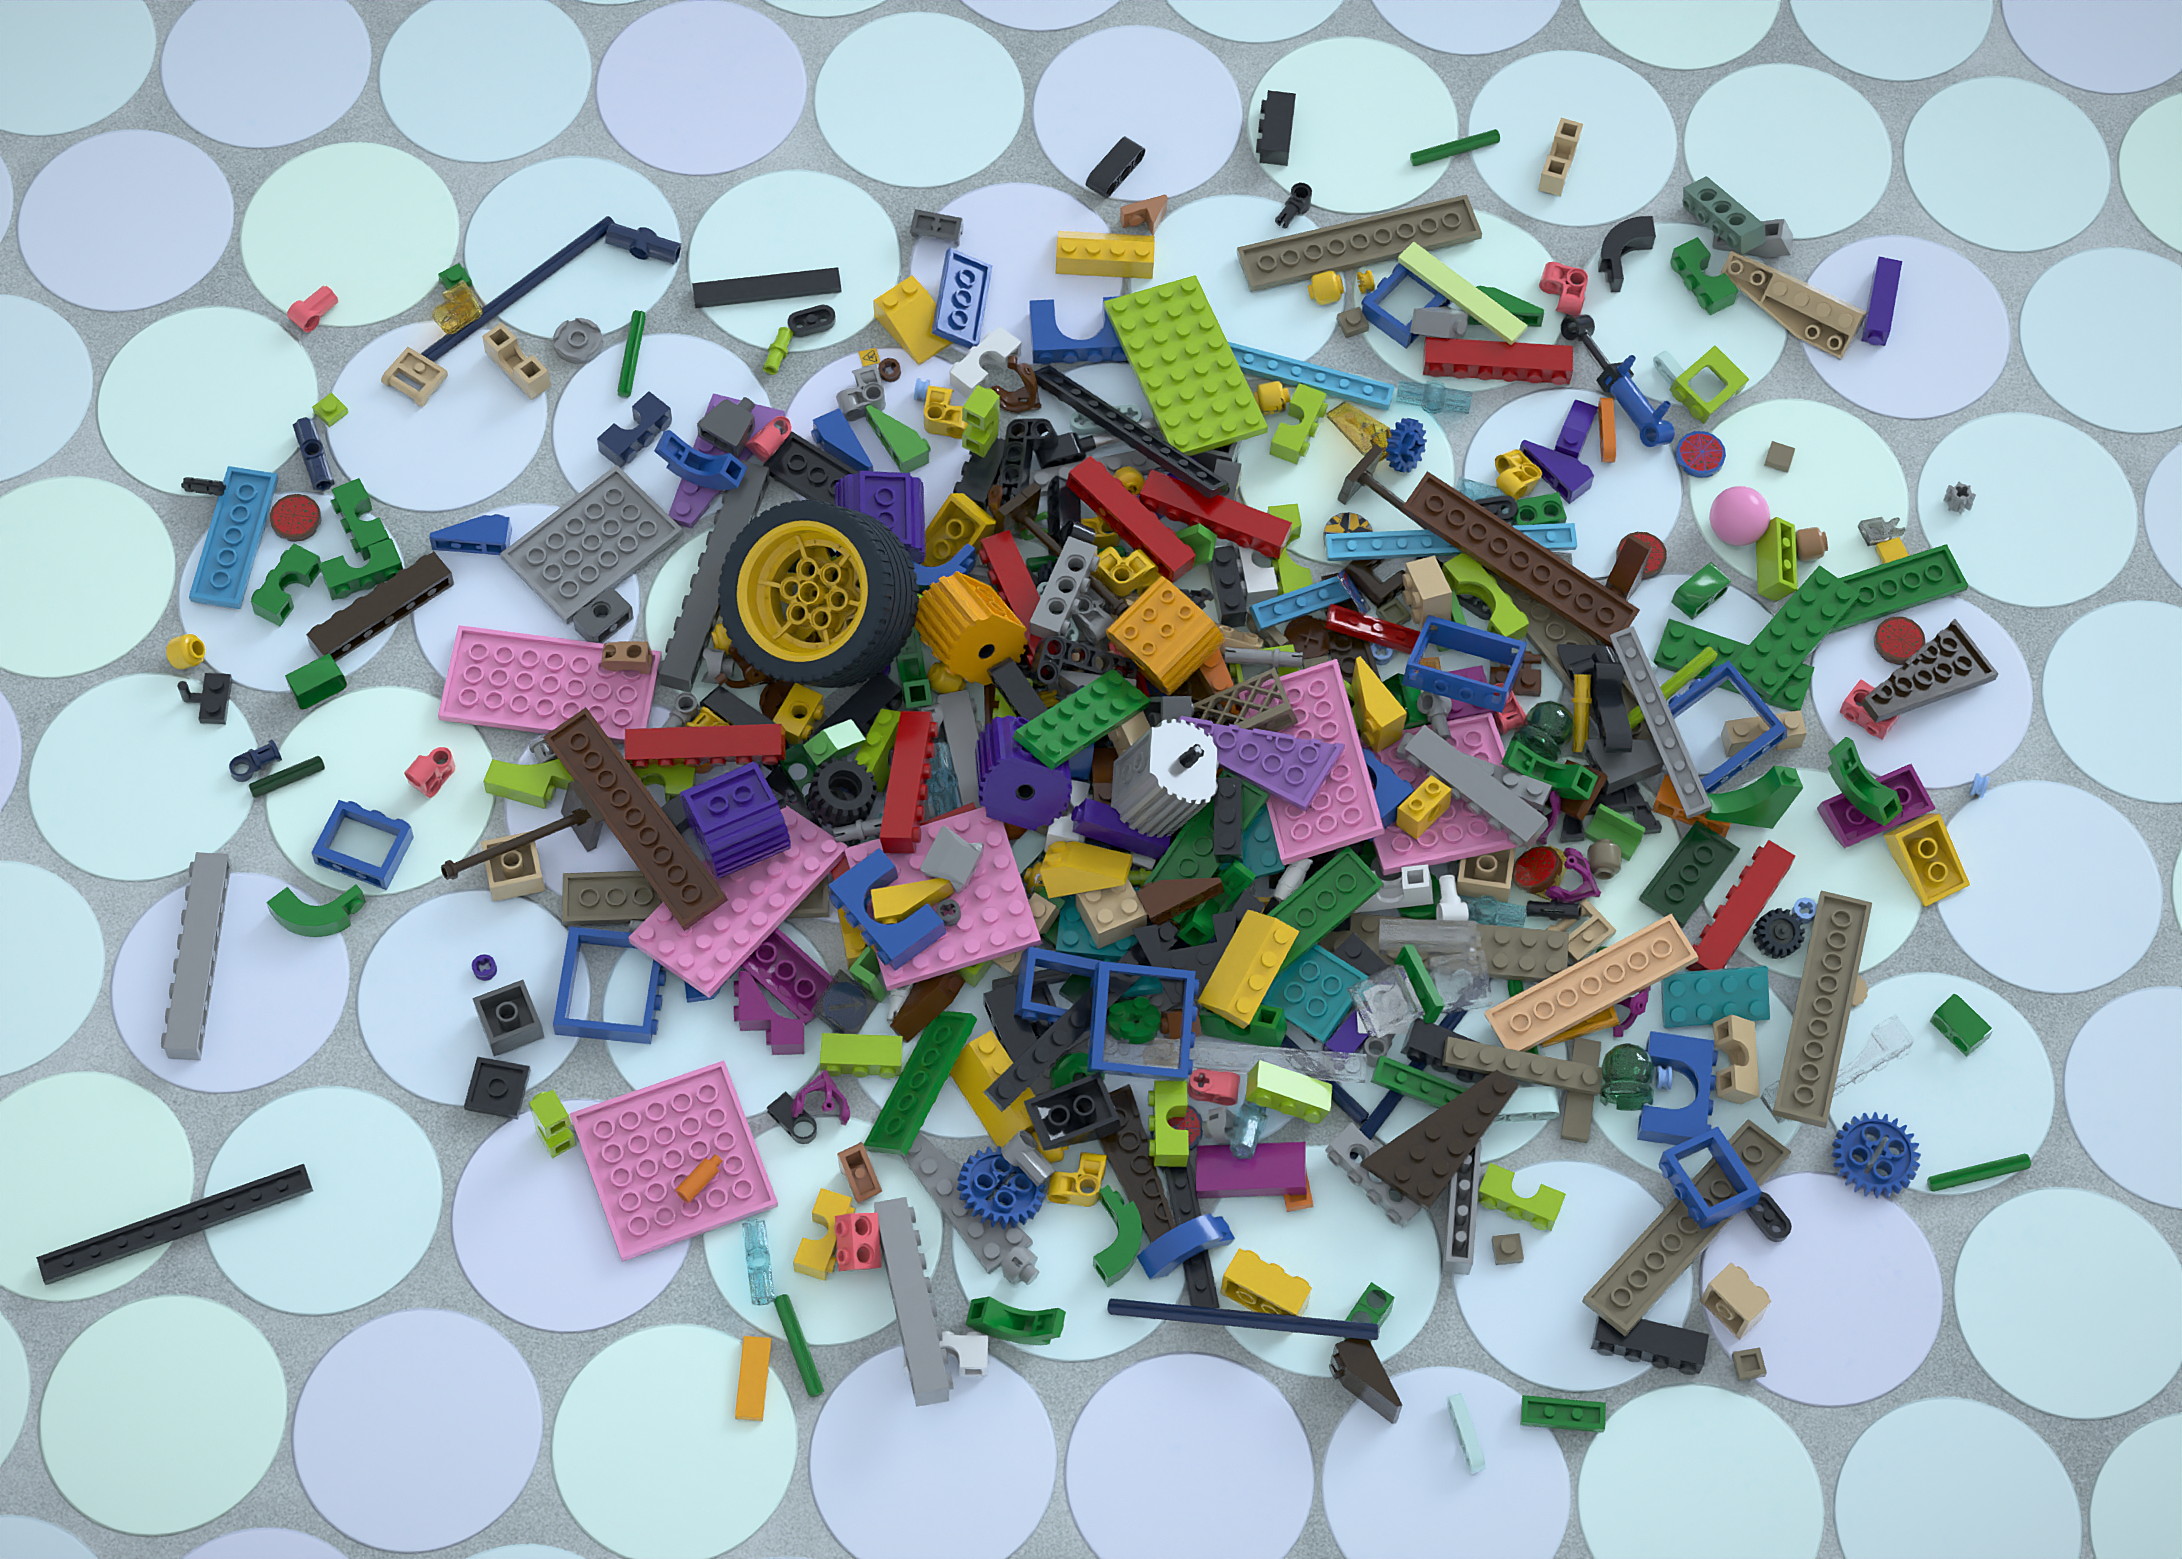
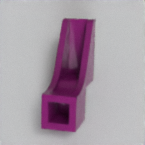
M739 971V981H734V997H739V1005L734 1006V1022H739L740 1031L766 1030V1046H771L772 1055L805 1054L804 1020L785 1018L774 1012L751 974L747 971Z

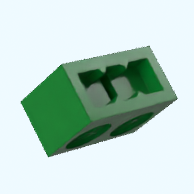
M1559 492L1516 500L1519 513L1510 522L1511 526L1566 523L1567 516ZM1546 514L1553 515L1554 517H1548Z

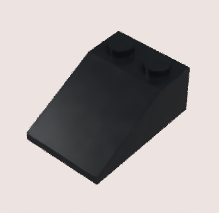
M1100 1072L1024 1101L1043 1151L1095 1141L1121 1131L1119 1116Z

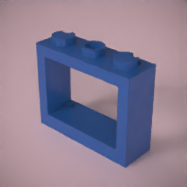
M1398 263L1394 267L1392 274L1388 278L1384 277L1377 285V289L1373 293L1369 292L1363 298L1361 304L1362 312L1367 321L1407 349L1420 336V334L1410 333L1412 320L1407 325H1404L1378 305L1407 276L1435 295L1424 308L1449 307L1452 301Z
M338 800L311 854L314 863L319 866L387 890L414 835L409 823L397 818L394 820L386 817L378 810L369 811L363 809L353 801L344 802ZM345 817L397 836L381 868L329 849Z
M1029 946L1021 953L1014 1015L1022 1016V1019H1027L1028 1021H1038V1019L1048 1021V1024L1052 1025L1068 1010L1031 1002L1035 966L1091 977V987L1094 985L1095 965L1099 960Z
M1718 1126L1663 1151L1658 1164L1659 1169L1662 1171V1176L1666 1179L1668 1178L1673 1186L1676 1197L1683 1201L1688 1209L1690 1218H1693L1695 1223L1697 1222L1701 1230L1757 1205L1762 1193ZM1705 1148H1708L1738 1193V1195L1710 1208L1679 1163V1160Z

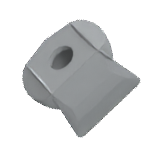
M942 826L920 869L926 876L950 880L955 891L959 894L967 888L982 859L984 843H968L946 826Z

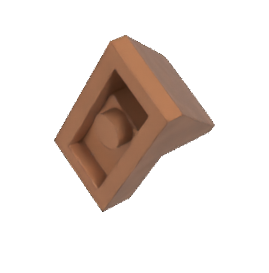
M1163 194L1120 207V223L1122 227H1135L1146 222L1151 235L1154 236L1167 212V195Z
M862 1142L837 1153L840 1172L846 1177L857 1203L883 1192Z

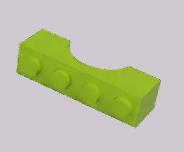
M1298 503L1268 506V514L1292 522L1291 534L1280 559L1273 557L1274 560H1271V567H1274L1275 575H1277V596L1312 585L1313 582L1310 569L1293 562L1286 551L1291 542L1300 538L1302 523Z
M1461 553L1443 564L1442 572L1451 591L1454 590L1456 595L1469 594L1482 599L1490 608L1492 616L1486 631L1516 640L1526 636L1529 627L1527 616L1516 608L1511 597L1500 589L1495 578L1483 569L1482 564L1465 553Z

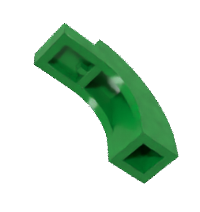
M912 627V633L907 638L905 647L901 648V653L896 657L900 687L902 688V696L906 708L932 705L929 679L926 676L920 634L915 627Z
M1845 737L1828 752L1832 763L1828 770L1832 779L1845 797L1863 814L1877 823L1886 826L1903 811L1897 792L1880 784L1865 769L1852 739Z
M1510 741L1501 763L1511 771L1552 785L1551 791H1557L1561 798L1589 800L1598 776L1581 764L1566 765L1552 762L1537 755L1518 741Z
M1236 859L1224 870L1221 868L1214 878H1220L1225 892L1194 907L1181 924L1177 936L1192 947L1204 945L1215 933L1212 915L1224 913L1235 898L1254 881L1256 874Z
M355 884L334 901L325 905L313 906L299 900L287 886L268 900L266 904L270 914L285 929L301 936L325 937L350 927L351 923L348 915L355 914L361 910L366 900L363 891Z
M1107 1185L1099 1190V1201L1116 1224L1118 1235L1108 1248L1093 1256V1267L1106 1286L1110 1287L1122 1279L1137 1260L1136 1256L1139 1255L1141 1246L1142 1222L1135 1203L1131 1201L1123 1206L1125 1202L1117 1190L1113 1192L1111 1187Z
M988 1296L971 1299L965 1325L980 1333L1005 1341L1026 1345H1050L1051 1339L1060 1338L1066 1311L1060 1308L1038 1311L1023 1310L1008 1306Z

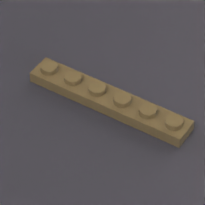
M1453 1037L1445 1039L1442 1063L1444 1066L1484 1074H1491L1495 1070H1499L1514 1080L1598 1096L1601 1093L1602 1067Z

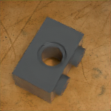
M610 587L607 591L600 592L587 607L580 608L573 617L575 630L587 642L603 644L634 619L632 606L616 590ZM599 615H607L604 618H597Z

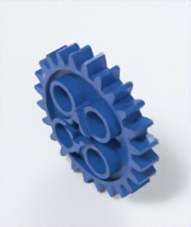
M1877 1112L1873 1113L1871 1119H1869L1866 1113H1863L1860 1120L1853 1116L1850 1121L1851 1124L1845 1122L1842 1126L1843 1130H1839L1836 1134L1838 1139H1835L1832 1144L1836 1149L1831 1154L1832 1157L1838 1158L1835 1160L1833 1167L1842 1168L1838 1173V1177H1848L1845 1185L1847 1186L1853 1182L1855 1184L1854 1192L1863 1188L1865 1197H1867L1870 1191H1874L1875 1198H1879L1882 1191L1888 1198L1892 1190L1899 1194L1902 1187L1908 1188L1911 1183L1910 1180H1914L1917 1175L1915 1171L1920 1167V1164L1916 1161L1920 1159L1921 1153L1914 1152L1919 1147V1143H1911L1915 1134H1905L1907 1125L1899 1128L1897 1126L1898 1118L1889 1122L1888 1114L1879 1119ZM1865 1134L1873 1135L1876 1141L1868 1140ZM1884 1136L1888 1137V1141L1868 1174L1864 1173V1169ZM1889 1148L1897 1149L1900 1155L1892 1154ZM1852 1155L1860 1156L1864 1162L1855 1161ZM1876 1169L1884 1170L1888 1176H1881Z
M1000 1146L997 1147L996 1152L987 1147L985 1153L977 1150L975 1157L970 1155L967 1162L963 1164L957 1178L959 1181L957 1190L962 1191L959 1200H967L964 1209L973 1208L974 1211L971 1216L981 1215L982 1224L987 1219L991 1220L992 1228H994L997 1222L1001 1224L1002 1229L1006 1228L1007 1223H1010L1013 1228L1017 1227L1018 1222L1026 1225L1028 1218L1033 1220L1036 1212L1040 1211L1045 1198L1043 1192L1046 1185L1041 1184L1037 1187L1019 1166L1010 1164L1003 1157ZM1012 1174H1016L1009 1180L1007 1186L1004 1185ZM996 1189L999 1190L992 1200L986 1201L993 1196Z

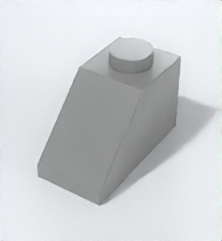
M1447 306L1414 308L1410 333L1441 338H1463L1467 328L1468 313Z

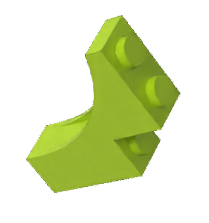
M492 759L483 780L486 793L542 809L546 808L548 801L554 799L556 788L567 790L568 783L574 781L559 759L532 765L511 764Z

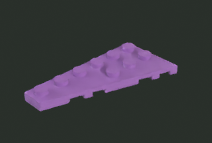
M713 393L705 415L724 399H728L736 405L741 400ZM755 404V408L751 411L755 418V429L750 439L775 417L785 416V412ZM697 435L693 446L694 449L714 456L727 454ZM745 446L738 460L747 462L753 453ZM681 478L668 515L678 525L692 529L708 510L710 503L723 490L701 487Z
M1181 716L1177 721L1178 723L1180 720H1185L1187 725L1191 722L1195 724L1196 729L1200 727L1204 729L1205 735L1209 733L1213 737V743L1217 747L1218 767L1237 777H1241V779L1305 812L1345 749V744L1335 742V744L1321 742L1319 739L1311 738V740L1295 738L1294 735L1261 729H1242L1238 725L1229 724V726L1213 724L1212 721Z

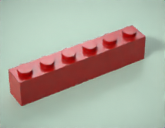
M1425 337L1423 375L1435 378L1444 376L1457 379H1494L1506 382L1527 381L1530 383L1543 382L1556 385L1570 384L1573 373V346L1518 342L1510 345L1507 342Z
M1090 455L1069 471L1066 486L1135 551L1141 549L1158 566V573L1173 584L1193 568L1196 557L1193 549L1177 538L1175 532L1171 528L1166 527L1153 511H1149L1136 495L1131 494L1118 478H1114L1101 462L1096 461Z
M1152 469L1140 491L1139 499L1149 511L1164 515L1171 521L1185 523L1190 527L1200 523L1216 534L1218 539H1227L1237 543L1242 548L1256 550L1266 557L1280 559L1291 534L1292 522L1221 495L1209 499L1183 481Z
M1010 530L981 539V550H978V555L982 565L986 564L989 569L987 571L988 578L992 586L996 585L999 591L997 594L1027 628L1024 636L1028 642L1023 647L1027 653L1025 655L1027 665L1031 669L1036 646L1043 639L1030 634V620L1039 603L1040 596ZM1049 642L1047 650L1051 655L1055 653L1056 648L1052 642ZM1044 666L1040 670L1041 676L1049 674L1048 669Z
M900 711L879 836L884 853L915 854L916 844L921 842V828L919 825L925 818L923 800L928 799V786L926 782L927 779H931L932 774L931 764L929 763L930 758L933 759L935 756L933 738L938 736V723L933 721L931 712Z
M782 724L625 729V760L635 769H646L648 765L658 764L660 768H672L674 764H684L686 767H699L700 763H710L711 766H725L726 762H736L737 765L744 766L752 761H762L763 764L774 765L778 764V760H785V728Z
M1770 840L1767 841L1764 847L1758 846L1751 858L1754 860L1751 867L1747 865L1744 867L1739 875L1741 882L1738 886L1732 885L1725 897L1728 899V902L1725 906L1721 904L1718 906L1712 917L1715 919L1712 926L1707 924L1699 936L1702 939L1698 946L1693 944L1692 947L1698 955V961L1687 966V970L1703 971L1725 968L1791 868L1796 855Z

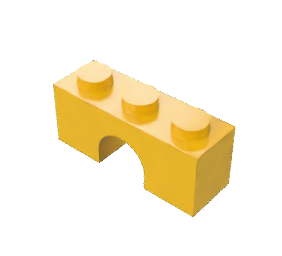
M823 1188L820 1189L812 1210V1222L823 1225L827 1228L828 1232L819 1240H810L802 1237L793 1261L795 1272L826 1281L828 1273L834 1272L837 1264V1258L834 1257L837 1251V1239L834 1229L835 1216L855 1213L856 1208H853L852 1197Z

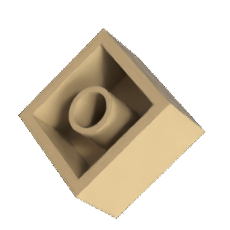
M1435 556L1406 563L1405 574L1402 575L1405 591H1402V598L1406 606L1409 605L1411 608L1413 623L1418 624L1420 630H1422L1428 615L1451 621L1452 591ZM1430 625L1431 630L1438 628L1437 626Z
M528 832L481 841L482 851ZM535 841L485 861L493 902L545 891Z
M1516 848L1460 859L1456 887L1458 897L1466 900L1507 906Z
M1128 878L1125 885L1076 893V908L1098 949L1134 935L1133 928L1147 926V913Z
M1731 1262L1708 1283L1700 1302L1740 1340L1762 1320L1772 1300L1769 1299V1294L1764 1288L1756 1286L1749 1279V1275L1743 1268L1736 1267Z

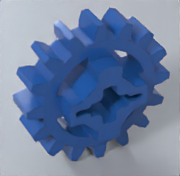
M1401 418V422L1395 423L1396 429L1390 430L1391 438L1386 440L1388 443L1385 451L1389 452L1386 461H1390L1389 467L1394 468L1395 471L1410 473L1412 468H1417V461H1422L1421 453L1426 451L1425 443L1427 439L1423 438L1426 430L1422 429L1423 423H1419V420Z

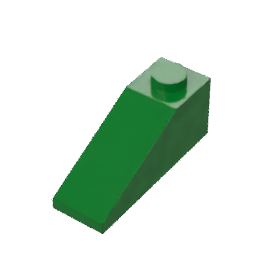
M1476 286V288L1520 319L1528 327L1542 326L1544 309L1495 287ZM1468 314V325H1483Z

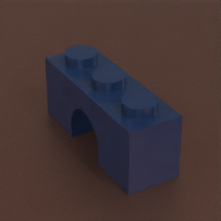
M650 391L632 406L633 420L639 424L636 428L626 430L613 423L597 438L598 451L620 468L626 463H631L642 448L648 447L653 442L655 436L661 431L667 430L671 425V408Z

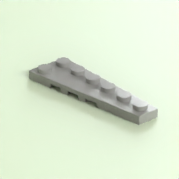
M918 1132L907 1155L900 1156L988 1274L1002 1265L1001 1261L1014 1247L1028 1248L1033 1245V1240L1018 1225L1016 1228H1013L1010 1223H1007L1006 1228L1002 1229L1001 1224L997 1222L994 1228H992L991 1220L987 1219L982 1224L981 1215L972 1217L974 1209H964L967 1200H959L962 1191L957 1190L959 1184L957 1178L961 1171L928 1139Z

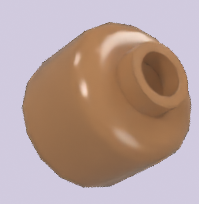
M1818 527L1799 529L1795 532L1796 554L1800 561L1820 559L1824 556L1825 551H1828L1825 531L1821 532Z

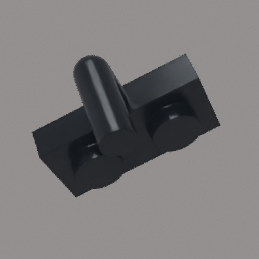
M205 673L202 693H191L185 681H180L177 684L184 702L201 703L198 717L200 724L226 725L232 686L231 674Z

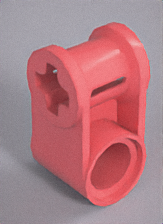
M1497 683L1494 686L1502 688L1504 683ZM1512 690L1503 712L1496 711L1494 715L1496 727L1503 736L1508 734L1510 730L1518 727L1525 728L1528 725L1525 712L1519 705Z
M1197 1069L1190 1075L1187 1093L1196 1101L1233 1106L1238 1102L1240 1076L1233 1072ZM1198 1082L1202 1083V1087H1198Z

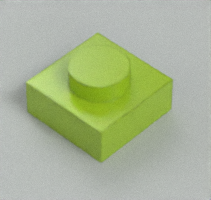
M332 392L312 406L313 412L328 427H331L349 413L348 408Z

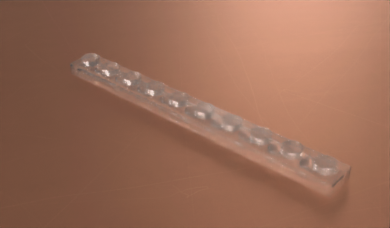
M1105 1034L1103 1061L1178 1069L1180 1040L1154 1038L1152 1041L1144 1044H1129L1128 1039L1121 1037V1041H1119L1112 1035ZM1195 1041L1194 1048H1190L1189 1059H1193V1070L1205 1069L1248 1074L1254 1065L1261 1060L1317 1080L1365 1083L1367 1054Z

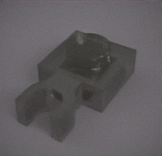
M1883 517L1861 520L1857 526L1867 546L1891 540L1892 537L1903 536L1906 531L1905 527H1895L1900 521L1899 517L1892 518L1889 522H1885Z

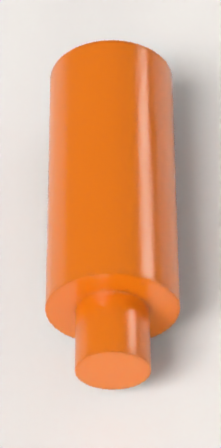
M716 1154L710 1160L704 1158L675 1189L676 1194L684 1202L690 1203L718 1174L719 1170L717 1167L723 1162L722 1159Z

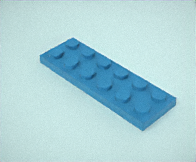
M232 466L227 467L223 484L227 488L224 490V495L219 496L190 590L189 599L191 602L241 609L278 483L277 473Z

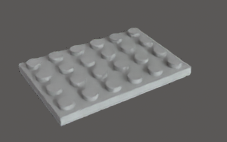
M615 465L501 552L500 556L568 624L573 620V617L580 608L587 607L600 592H605L610 587L614 588L683 535V529L618 465Z

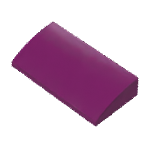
M1912 763L1875 779L1880 784L1897 792L1903 809L1886 826L1877 823L1863 814L1843 793L1824 800L1817 807L1819 814L1844 849L1936 809Z
M778 927L741 965L745 971L749 972L756 981L798 1019H803L805 1025L823 1012L822 1005L826 992L830 987L838 983Z
M1306 1142L1197 1146L1196 1192L1198 1199L1306 1195Z

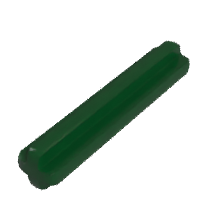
M317 755L250 783V792L254 798L262 796L324 770V762Z

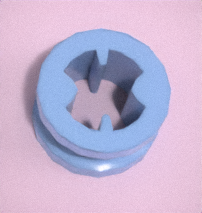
M917 378L914 400L921 398L925 402L930 380L927 379L923 382L921 378Z
M1372 643L1371 650L1376 665H1386L1392 658L1393 649ZM1377 649L1379 651L1384 649L1386 651L1385 656H1383V653H1381V656L1377 655Z
M1976 773L1969 795L1978 794L1979 798L1982 799L1988 785L1989 776L1982 778L1979 773Z
M1800 898L1795 902L1792 914L1796 913L1798 915L1796 918L1797 922L1802 920L1803 924H1809L1815 917L1817 905L1810 898ZM1807 907L1809 909L1808 913H1800L1801 908L1805 909Z
M1661 1066L1656 1067V1089L1660 1090L1661 1087H1665L1666 1090H1671V1066H1667L1665 1069Z

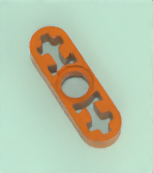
M1600 397L1598 402L1601 462L1615 463L1613 398Z

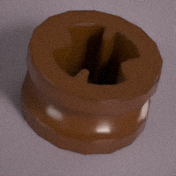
M886 358L879 363L878 370L882 380L895 382L900 378L901 368L896 359ZM886 367H891L894 373L888 374Z

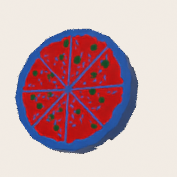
M1694 431L1686 434L1679 441L1675 452L1678 465L1684 468L1683 471L1697 478H1707L1712 476L1713 473L1720 471L1726 458V451L1722 441L1714 434L1705 431Z

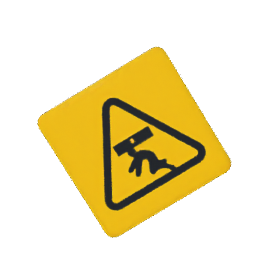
M876 348L858 352L863 367L880 363Z

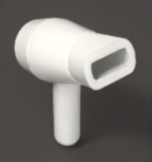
M1306 858L1290 863L1278 881L1271 897H1275L1281 903L1303 884L1306 871L1313 861Z

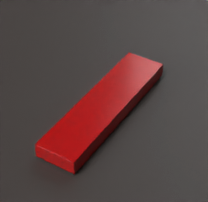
M1330 604L1327 611V629L1410 655L1421 633L1420 631L1366 614L1363 615L1362 613L1334 604Z

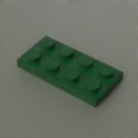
M1696 821L1640 895L1639 901L1664 917L1672 914L1680 928L1683 929L1739 854L1740 848L1699 821Z

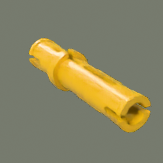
M1574 674L1575 688L1574 697H1572L1571 703H1574L1572 752H1582L1585 741L1589 740L1590 703H1592V698H1590L1591 675Z

